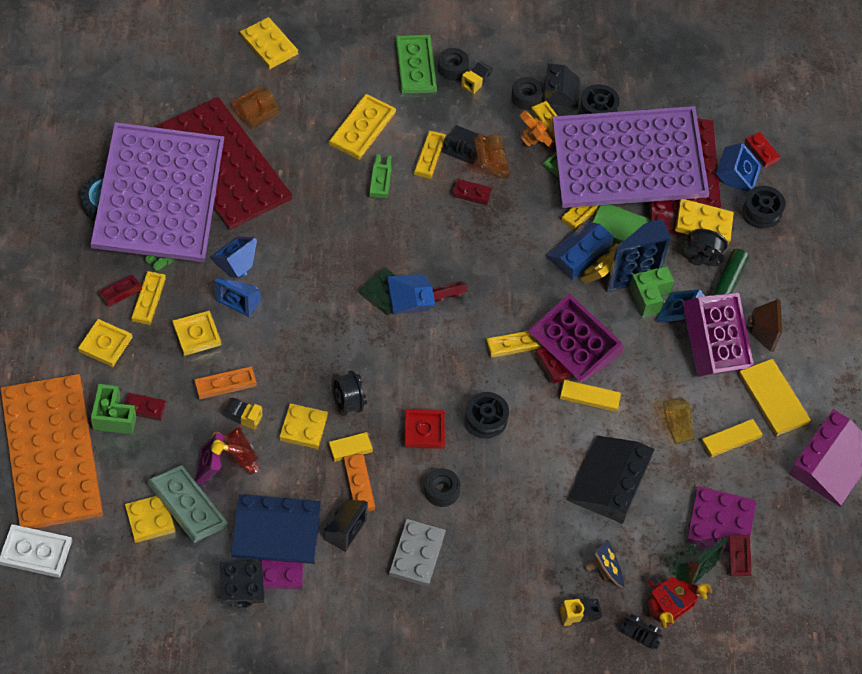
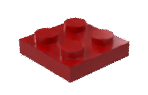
M405 409V448L444 449L445 410Z

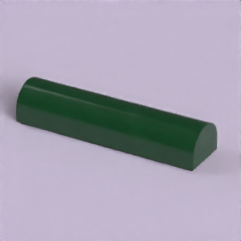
M732 250L711 296L732 294L749 259V255L744 250Z

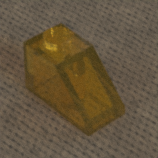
M681 397L663 401L665 421L674 443L679 444L694 440L690 403Z

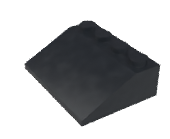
M597 435L567 501L623 524L655 449L637 441Z

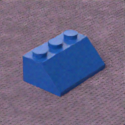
M585 222L547 255V258L569 278L574 280L612 247L613 235L601 224Z

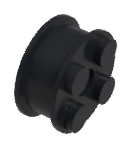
M602 84L591 85L582 93L579 112L581 115L618 112L620 104L619 95L609 86Z
M754 187L746 196V201L743 205V215L750 224L760 229L773 227L782 218V213L786 207L785 198L773 187Z
M695 229L689 232V244L684 247V254L691 262L698 266L702 264L719 266L724 260L723 251L728 246L725 237L708 229Z
M350 370L346 375L339 376L338 374H333L331 380L332 393L340 415L346 416L348 412L352 411L362 412L364 405H367V398L362 391L361 375L356 374L353 370Z
M478 393L470 398L467 403L465 413L466 427L477 437L484 439L495 438L502 434L507 427L509 406L505 399L496 393Z

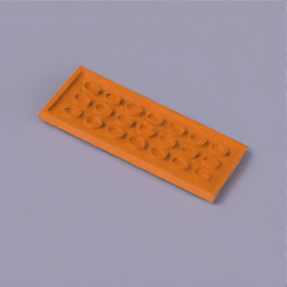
M80 374L1 387L19 526L37 529L103 516Z

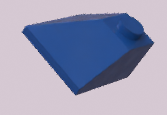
M238 236L210 258L229 277L241 278L248 273L247 270L253 265L257 240L255 237Z
M423 274L387 277L392 314L429 311L435 306L433 288Z
M221 278L215 279L216 301L250 317L261 301L260 290L254 285H248L244 282Z
M700 289L671 292L656 321L686 320L683 302L698 297H705Z

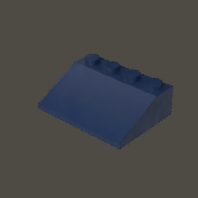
M663 219L645 223L616 247L606 286L607 292L629 287L633 274L663 267L671 240Z
M239 494L231 557L314 564L321 501Z

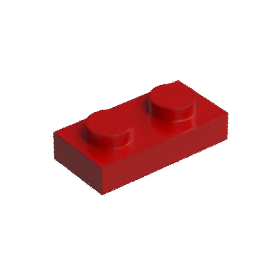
M761 132L745 139V144L764 167L780 160L781 156Z

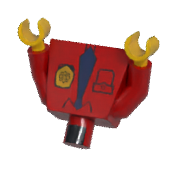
M654 575L648 581V584L654 589L648 599L650 616L661 623L662 628L674 624V621L696 605L698 596L702 600H706V593L712 594L710 585L701 584L698 586L679 579L677 580L675 577H671L663 582L658 575Z

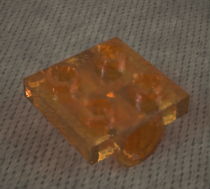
M260 86L231 102V108L251 129L281 113V108L276 104L272 92L268 88L262 89Z
M492 134L486 138L481 135L474 138L480 167L504 179L509 177L510 172L502 137L498 134Z

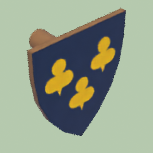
M607 539L595 552L597 559L587 563L586 569L592 571L599 568L605 581L611 579L623 589L624 581L621 568Z

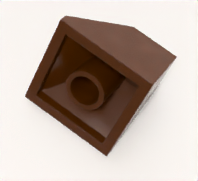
M775 300L756 307L752 315L748 316V327H751V335L770 352L775 351L782 334L781 300Z

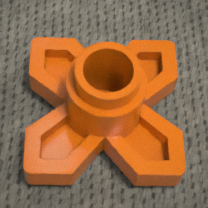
M525 110L519 114L528 125L520 136L526 145L530 147L532 144L535 145L540 141L544 142L551 149L555 147V140L545 131L547 127L536 117L533 118Z

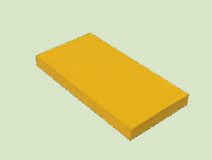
M365 94L331 137L329 145L360 160L396 113V108Z
M773 359L739 371L738 375L776 436L810 424L811 419Z

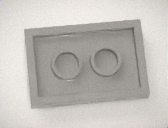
M407 519L389 576L429 587L446 530Z

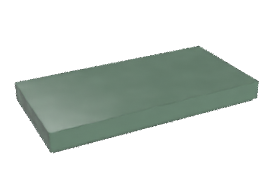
M182 465L149 479L148 485L194 543L227 528L228 522Z

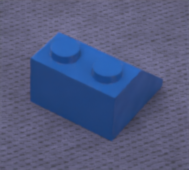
M742 142L724 148L716 174L725 185L749 192L756 185L761 164Z

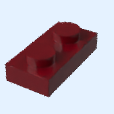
M457 179L452 197L487 206L492 193V187Z
M130 275L99 291L102 300L110 307L141 291L142 286L133 275Z
M463 281L433 288L435 302L443 301L448 296L459 297L463 295L462 293L468 292L467 284Z
M545 348L536 350L535 356L553 384L570 379L571 373Z
M132 393L127 394L124 403L125 405L135 406L136 416L158 421L162 420L167 405L166 400Z
M750 534L729 535L730 576H752Z

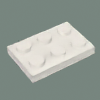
M12 524L0 555V565L60 578L72 544V537Z

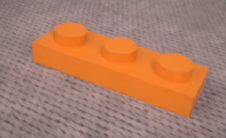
M252 366L194 379L199 400L257 386Z
M364 454L344 457L352 500L368 502L367 511L375 510Z

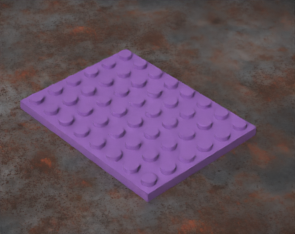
M695 106L553 117L562 208L709 197Z
M115 122L91 248L205 262L224 137Z

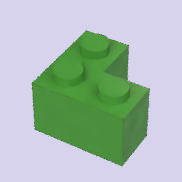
M667 266L632 275L629 288L642 317L660 313L663 304L662 295L671 293L674 280Z
M98 384L91 416L93 430L133 434L136 422L135 406L119 404L120 392L118 386Z

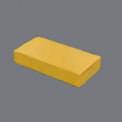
M367 432L329 442L334 462L344 460L346 456L373 452Z

